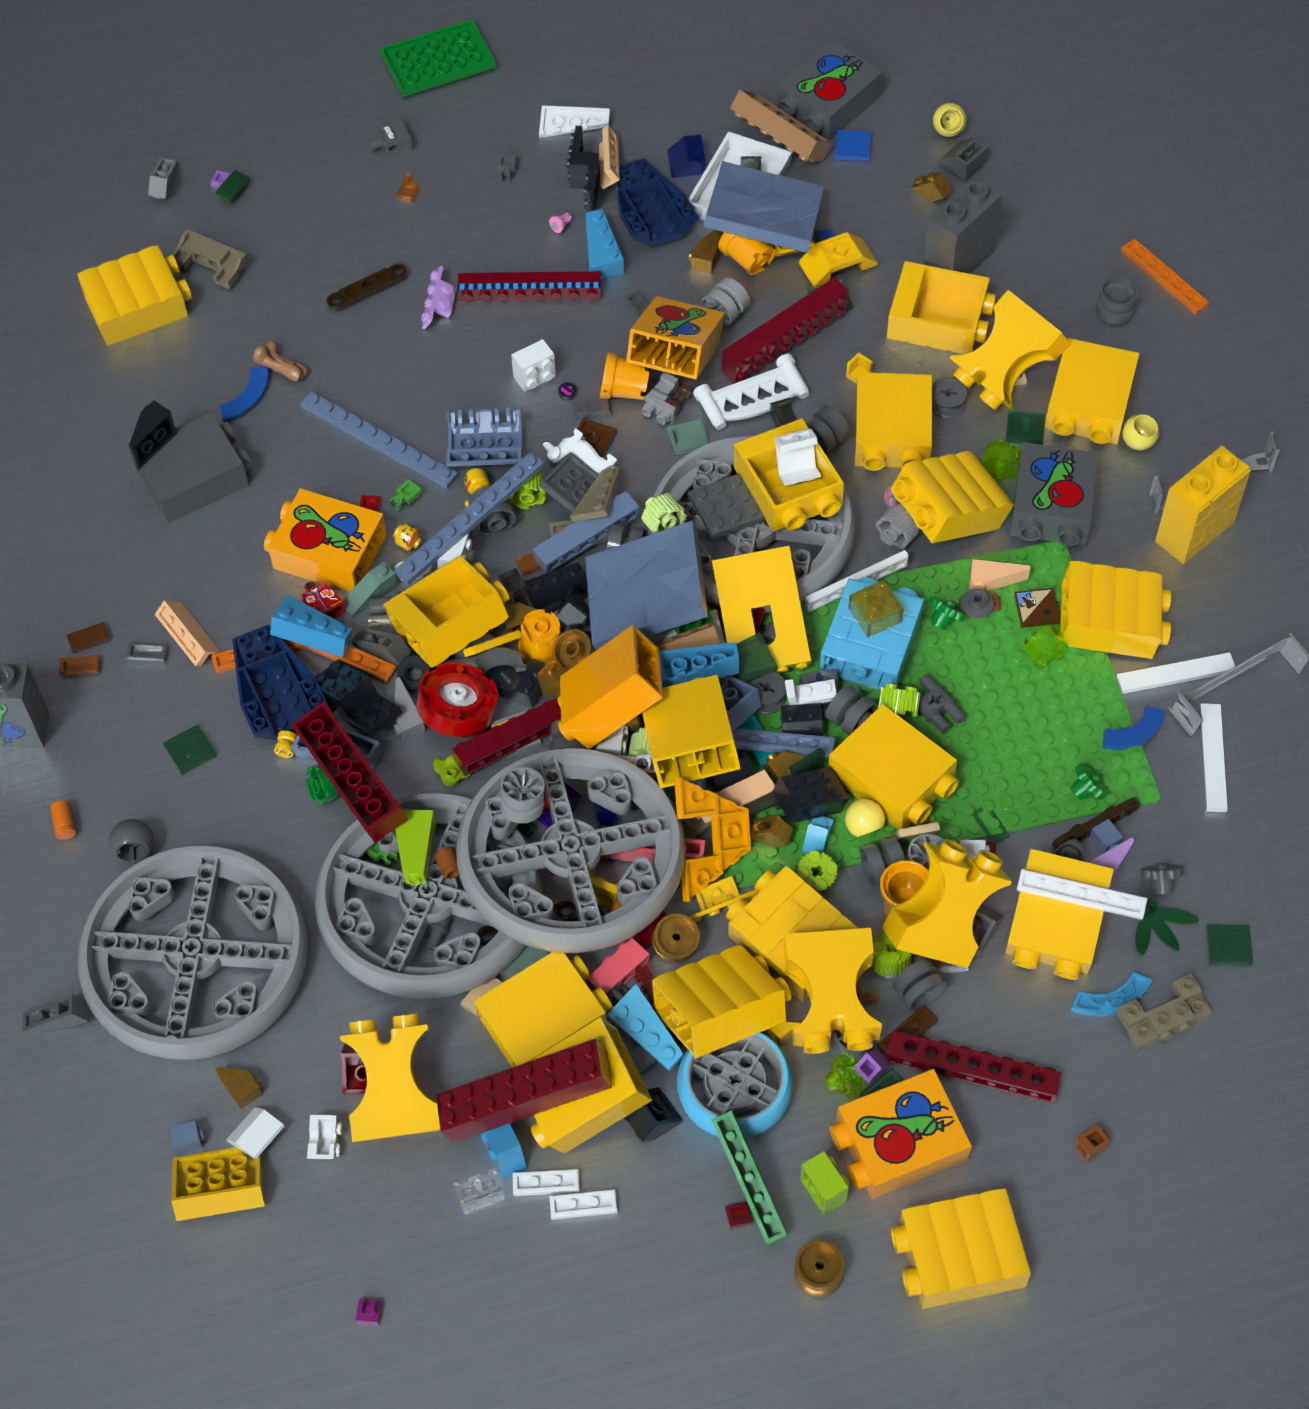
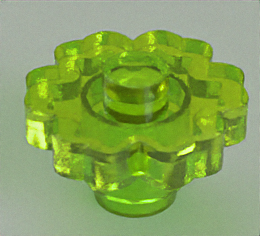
M847 1054L834 1057V1062L831 1063V1071L825 1076V1083L830 1091H840L842 1094L845 1093L848 1098L861 1095V1090L864 1088V1079L854 1068L857 1063L853 1058L850 1059Z

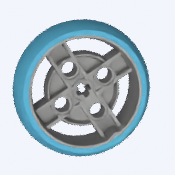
M762 1032L718 1049L743 1048L741 1051H727L716 1057L711 1052L695 1058L689 1050L686 1051L677 1074L678 1095L689 1118L704 1131L718 1137L711 1121L712 1119L734 1110L735 1114H743L756 1108L761 1112L749 1117L737 1118L747 1139L772 1128L786 1112L794 1087L791 1065L782 1048ZM764 1058L776 1071L778 1091L767 1085V1075L761 1065ZM747 1062L750 1063L751 1066L745 1068L741 1066V1064ZM718 1069L722 1073L715 1075L712 1071ZM693 1074L703 1079V1088L709 1099L706 1107L698 1101L692 1088ZM751 1090H756L759 1092V1094L753 1096L749 1094V1092ZM722 1097H727L729 1101L723 1103L719 1101V1099Z

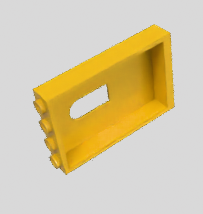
M785 546L712 560L727 643L736 642L739 654V673L734 674V678H738V680L749 679V675L762 670H777V673L789 671L788 668L796 667V669L807 668L808 664H811V657L790 547ZM770 605L776 638L773 643L763 645L756 638L751 609Z

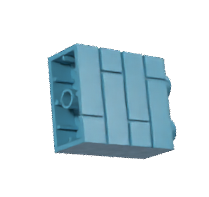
M869 577L860 578L859 581L849 578L821 651L820 671L837 668L838 679L880 691L881 687H885V684H894L898 687L922 619L924 599L919 598L917 593L909 588H898L894 591L881 587L878 581Z

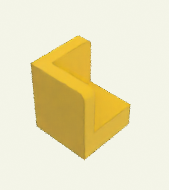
M858 352L847 363L846 377L857 384V373H872L873 362Z

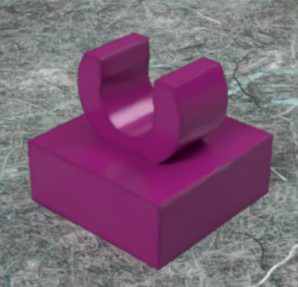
M359 1298L356 1323L379 1325L382 1301Z

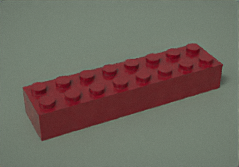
M836 277L832 278L724 349L721 372L733 384L746 380L753 373H758L762 367L768 363H773L777 357L788 353L792 347L800 345L804 339L815 335L819 329L827 327L837 317H842L846 313L849 291Z
M324 701L291 724L374 843L409 819Z
M595 1038L438 1093L437 1103L440 1131L451 1143L608 1090L612 1088L607 1052Z

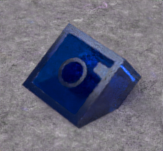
M701 134L684 136L667 150L671 178L703 175L705 172L706 159Z

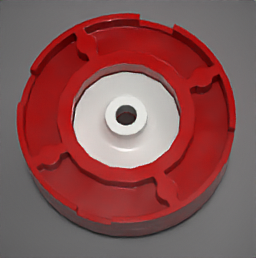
M457 662L440 664L436 670L430 673L427 671L420 681L416 701L417 712L428 727L441 735L466 738L479 734L487 729L494 719L498 702L496 684L492 679L489 681L484 677L481 669L472 665Z

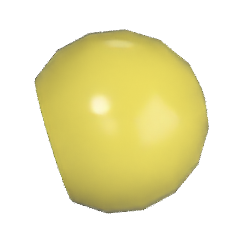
M945 103L939 106L933 116L935 130L945 137H954L960 134L966 125L964 109L956 103Z
M1136 414L1128 418L1122 430L1125 443L1130 448L1138 451H1145L1154 446L1160 433L1157 422L1151 416L1145 414Z
M860 799L853 802L845 813V825L848 831L857 838L879 830L885 824L883 809L878 803L870 799Z

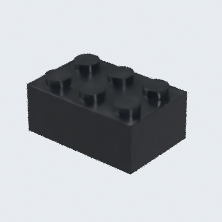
M831 766L782 776L772 790L790 824L841 813L849 800L847 793Z

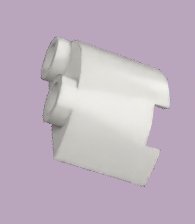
M310 1115V1140L308 1143L307 1159H335V1157H340L341 1144L338 1143V1135H342V1122H338L336 1115Z

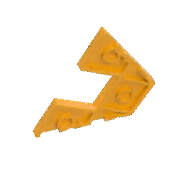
M674 777L677 819L711 815L713 855L685 859L681 876L682 895L684 902H690V898L700 890H704L711 881H715L720 877L727 867L734 865L741 856L746 855L751 850L749 809L726 800L698 785L685 781L681 777Z

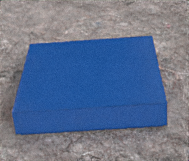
M837 130L835 159L869 161L871 132Z

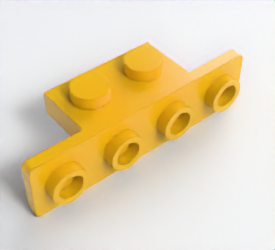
M729 876L708 885L704 890L696 893L695 898L700 911L688 917L696 923L701 921V916L707 913L709 917L721 912L720 908L727 906L730 909L741 898H746L747 901L752 900L759 892L756 889H752L739 894L733 877Z

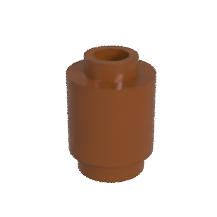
M449 847L440 848L435 855V859L441 874L446 879H453L459 876L455 850Z

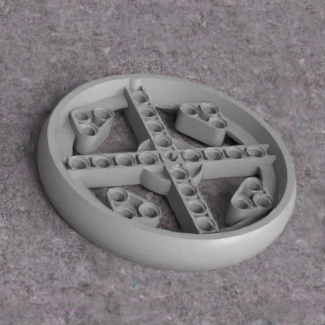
M754 436L722 439L690 452L667 471L656 487L652 497L657 498L662 494L669 493L683 507L684 513L687 515L685 517L686 520H684L685 523L693 521L697 529L707 530L692 503L680 501L692 486L694 490L731 477V466H734V444ZM844 485L843 505L837 513L828 517V521L806 519L805 523L796 530L788 531L786 528H782L773 532L764 518V521L726 534V537L736 546L734 556L754 553L756 549L769 545L773 540L823 546L820 553L811 563L810 553L807 550L799 549L791 553L801 604L805 602L806 596L827 587L837 577L847 562L856 533L854 506ZM646 525L647 536L654 534ZM699 542L706 604L711 608L721 610L716 580L709 576L712 572V556ZM770 605L763 606L765 613L772 612ZM757 608L751 609L752 614L756 613Z
M566 748L539 752L515 761L501 769L479 789L467 807L460 823L456 844V861L460 880L472 905L499 932L531 948L556 953H582L605 949L619 944L641 932L660 915L672 899L679 885L684 869L686 844L681 820L677 819V810L673 802L650 775L636 765L608 753L588 749ZM516 767H528L536 770L541 774L545 782L544 792L553 825L546 830L540 842L486 853L490 829L495 839L505 840L519 824L508 820L500 810V784L503 775ZM563 779L589 780V799L618 815H625L630 812L632 800L642 810L647 819L595 830L583 821L574 820ZM655 845L656 854L653 867L650 860L639 857L633 861L617 885V901L623 906L611 913L600 916L589 873L598 864L600 857ZM547 868L557 876L568 878L579 921L552 920L554 917L552 900L521 883L513 884L510 887L508 899L493 879Z
M440 793L417 794L395 799L401 809L433 810L436 824H448L430 862L427 884L417 886L406 884L403 872L359 860L375 843L357 819L336 839L323 861L317 878L315 912L321 936L333 957L347 972L378 991L412 999L443 998L467 992L483 985L503 972L519 956L526 945L518 943L498 932L489 943L481 948L479 936L475 933H467L435 948L434 958L436 967L423 968L410 967L409 965L428 924L440 922L452 914L493 927L475 909L466 892L460 890L457 880L455 878L446 879L441 874L435 859L437 851L443 847L453 848L456 853L459 832L457 827L460 826L463 815L472 799ZM517 827L505 840L495 839L490 829L486 853L530 843ZM394 829L378 841L379 849L385 854L399 853L396 831ZM540 869L505 876V878L493 879L502 891L509 889L512 883H521L543 894V880ZM347 883L398 898L399 904L406 916L386 959L367 948L373 946L377 941L374 924L361 899L351 898L345 903Z
M185 846L163 851L136 863L111 882L93 905L85 921L78 945L77 965L81 990L95 1018L113 1037L123 1044L150 1056L171 1060H198L215 1057L242 1047L254 1040L273 1025L287 1009L296 995L306 969L308 958L307 924L303 910L291 888L280 875L260 860L243 852L219 846ZM196 876L187 922L174 927L167 936L115 932L120 920L128 910H130L134 920L143 922L174 900L175 894L170 881ZM219 878L240 884L235 889V899L239 908L257 929H269L274 920L278 944L223 940L220 933L210 925ZM270 897L268 900L262 901L263 898ZM143 907L141 910L136 911L137 908ZM204 911L203 914L197 915L199 912ZM260 916H266L264 919H258ZM196 930H201L199 933L193 934ZM115 943L113 946L107 947L109 944ZM135 944L133 948L128 949L130 945ZM151 946H156L154 949L148 950ZM176 947L174 951H169L171 948ZM218 950L217 953L210 954L212 951ZM233 952H239L237 955L231 956ZM259 953L257 957H251L253 954ZM274 955H280L278 958L272 959ZM109 958L161 961L167 970L176 977L166 1027L143 1019L149 1016L152 1007L147 996L128 973L118 972L111 981ZM220 966L273 969L269 980L259 994L252 981H243L213 1004V1012L218 1023L190 1028L200 980L211 976ZM189 968H194L190 972H185ZM127 982L125 986L119 987L122 983ZM190 987L187 991H182L183 988ZM249 991L252 992L251 995H249V996H244V994H245L246 992H249ZM123 1002L122 1005L115 1006L117 1003ZM144 1003L142 1007L136 1008L138 1004ZM186 1006L184 1010L178 1011L180 1007ZM228 1009L226 1013L220 1014L222 1010ZM243 1011H249L246 1015H240ZM177 1026H182L180 1030H174Z

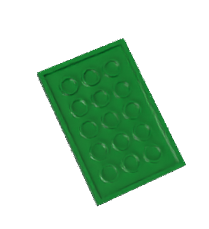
M473 19L379 48L380 54L402 97L497 68L496 61Z

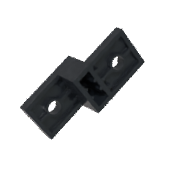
M575 126V132L571 133V143L573 144L569 145V156L571 157L567 158V169H570L568 170L567 179L571 182V188L584 189L583 196H586L584 208H587V212H591L596 209L600 182L599 153L584 152L582 126Z
M339 659L315 676L323 695L333 701L341 718L372 737L403 713L400 706L378 694L369 676Z

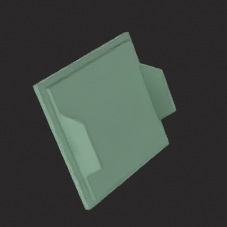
M701 418L666 427L676 456L688 454L710 443Z

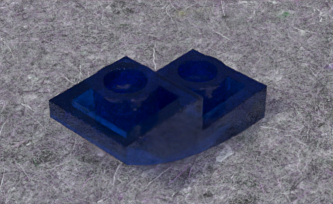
M593 802L598 828L602 829L618 825L616 813Z

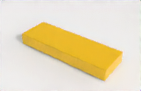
M518 630L471 646L463 650L465 657L521 638V633Z

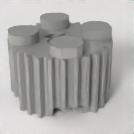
M900 504L889 508L875 524L876 528L881 532L880 538L884 544L886 543L887 546L895 545V547L898 546L902 550L919 533V528L915 524L914 519L903 505Z

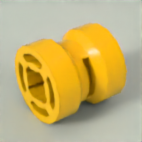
M280 731L274 753L284 758L292 757L294 752L291 746L297 735L290 731Z

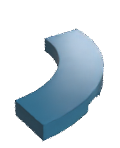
M1133 971L1130 978L1116 991L1111 993L1094 994L1078 990L1070 1011L1088 1016L1116 1014L1119 1006L1134 999L1139 1001L1148 991L1153 979Z

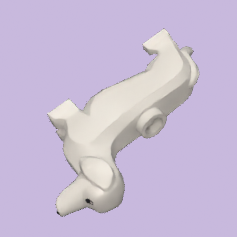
M576 428L573 431L574 435L564 438L558 446H554L549 442L543 444L548 451V459L553 463H560L571 452L598 474L608 467L615 468L620 465L618 460L611 454L607 455V460L600 457L594 448L585 441L586 438L583 437V434Z

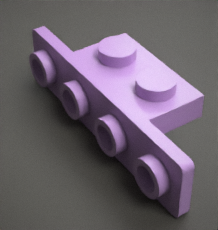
M441 265L436 270H433L430 275L431 284L427 289L428 297L425 300V311L421 317V321H423L421 328L424 330L432 322L434 312L446 318L452 312L456 286L441 280L443 266Z

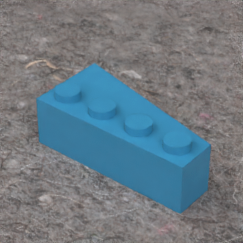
M603 209L587 212L586 229L589 271H601V280L624 274V260Z
M286 595L271 617L270 635L344 657L351 645L352 628Z
M736 642L659 651L662 687L689 682L700 677L705 678L718 674V679L739 673V654Z
M510 1123L480 1133L482 1142L488 1145V1154L491 1160L495 1161L502 1179L512 1176L515 1172L527 1169L520 1143Z

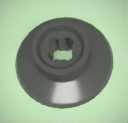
M971 589L961 596L960 607L970 617L984 618L992 613L995 602L987 591Z

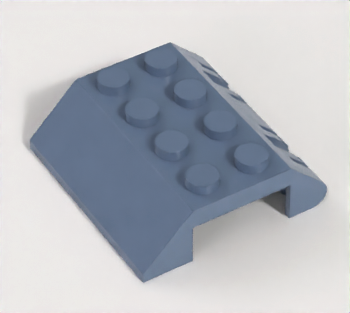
M513 407L514 421H511V408H506L507 422H500L499 408H495V422H493L492 408L476 409L477 423H475L474 409H469L470 424H463L462 409H458L457 424L455 410H447V467L517 464L522 460L521 407Z

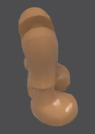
M270 340L266 346L259 345L254 352L253 360L256 363L272 368V371L279 372L293 381H298L308 375V370L305 366L286 356H280L277 353L278 345L273 340Z

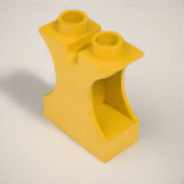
M1007 290L994 305L995 323L987 341L971 353L951 355L950 359L958 367L952 375L957 380H960L966 388L969 389L976 382L979 386L982 385L985 388L979 395V398L988 406L996 410L1003 404L1012 411L1014 409L1012 393L1019 376L1036 363L1056 361L1070 343L1060 330Z
M945 839L941 846L925 841L923 846L926 848L929 856L928 876L923 886L914 896L901 904L892 906L882 929L898 950L968 968L979 947L974 940L972 931L974 916L979 906L995 891L1010 886L1012 881L1000 868L1003 863L1002 859L989 851L980 850L977 856L966 855V848L952 840Z
M871 928L785 934L784 954L786 972L800 981L806 989L811 1003L808 1015L794 1029L793 1046H803V1051L808 1054L827 1052L830 1049L831 1031L839 1030L842 1033L843 1042H847L848 1050L861 1051L872 1048L873 1041L880 1040L882 1023L872 1018L864 1010L856 993V984L859 978L872 966L874 950Z
M418 1013L392 1017L394 1029H391V1040L388 1043L383 1042L380 1031H376L375 1019L350 1022V1035L340 1036V1041L351 1046L359 1054L367 1073L365 1095L356 1110L349 1115L352 1142L440 1130L437 1100H434L422 1090L413 1070V1055L416 1045L423 1034L430 1029V1024L420 1025Z

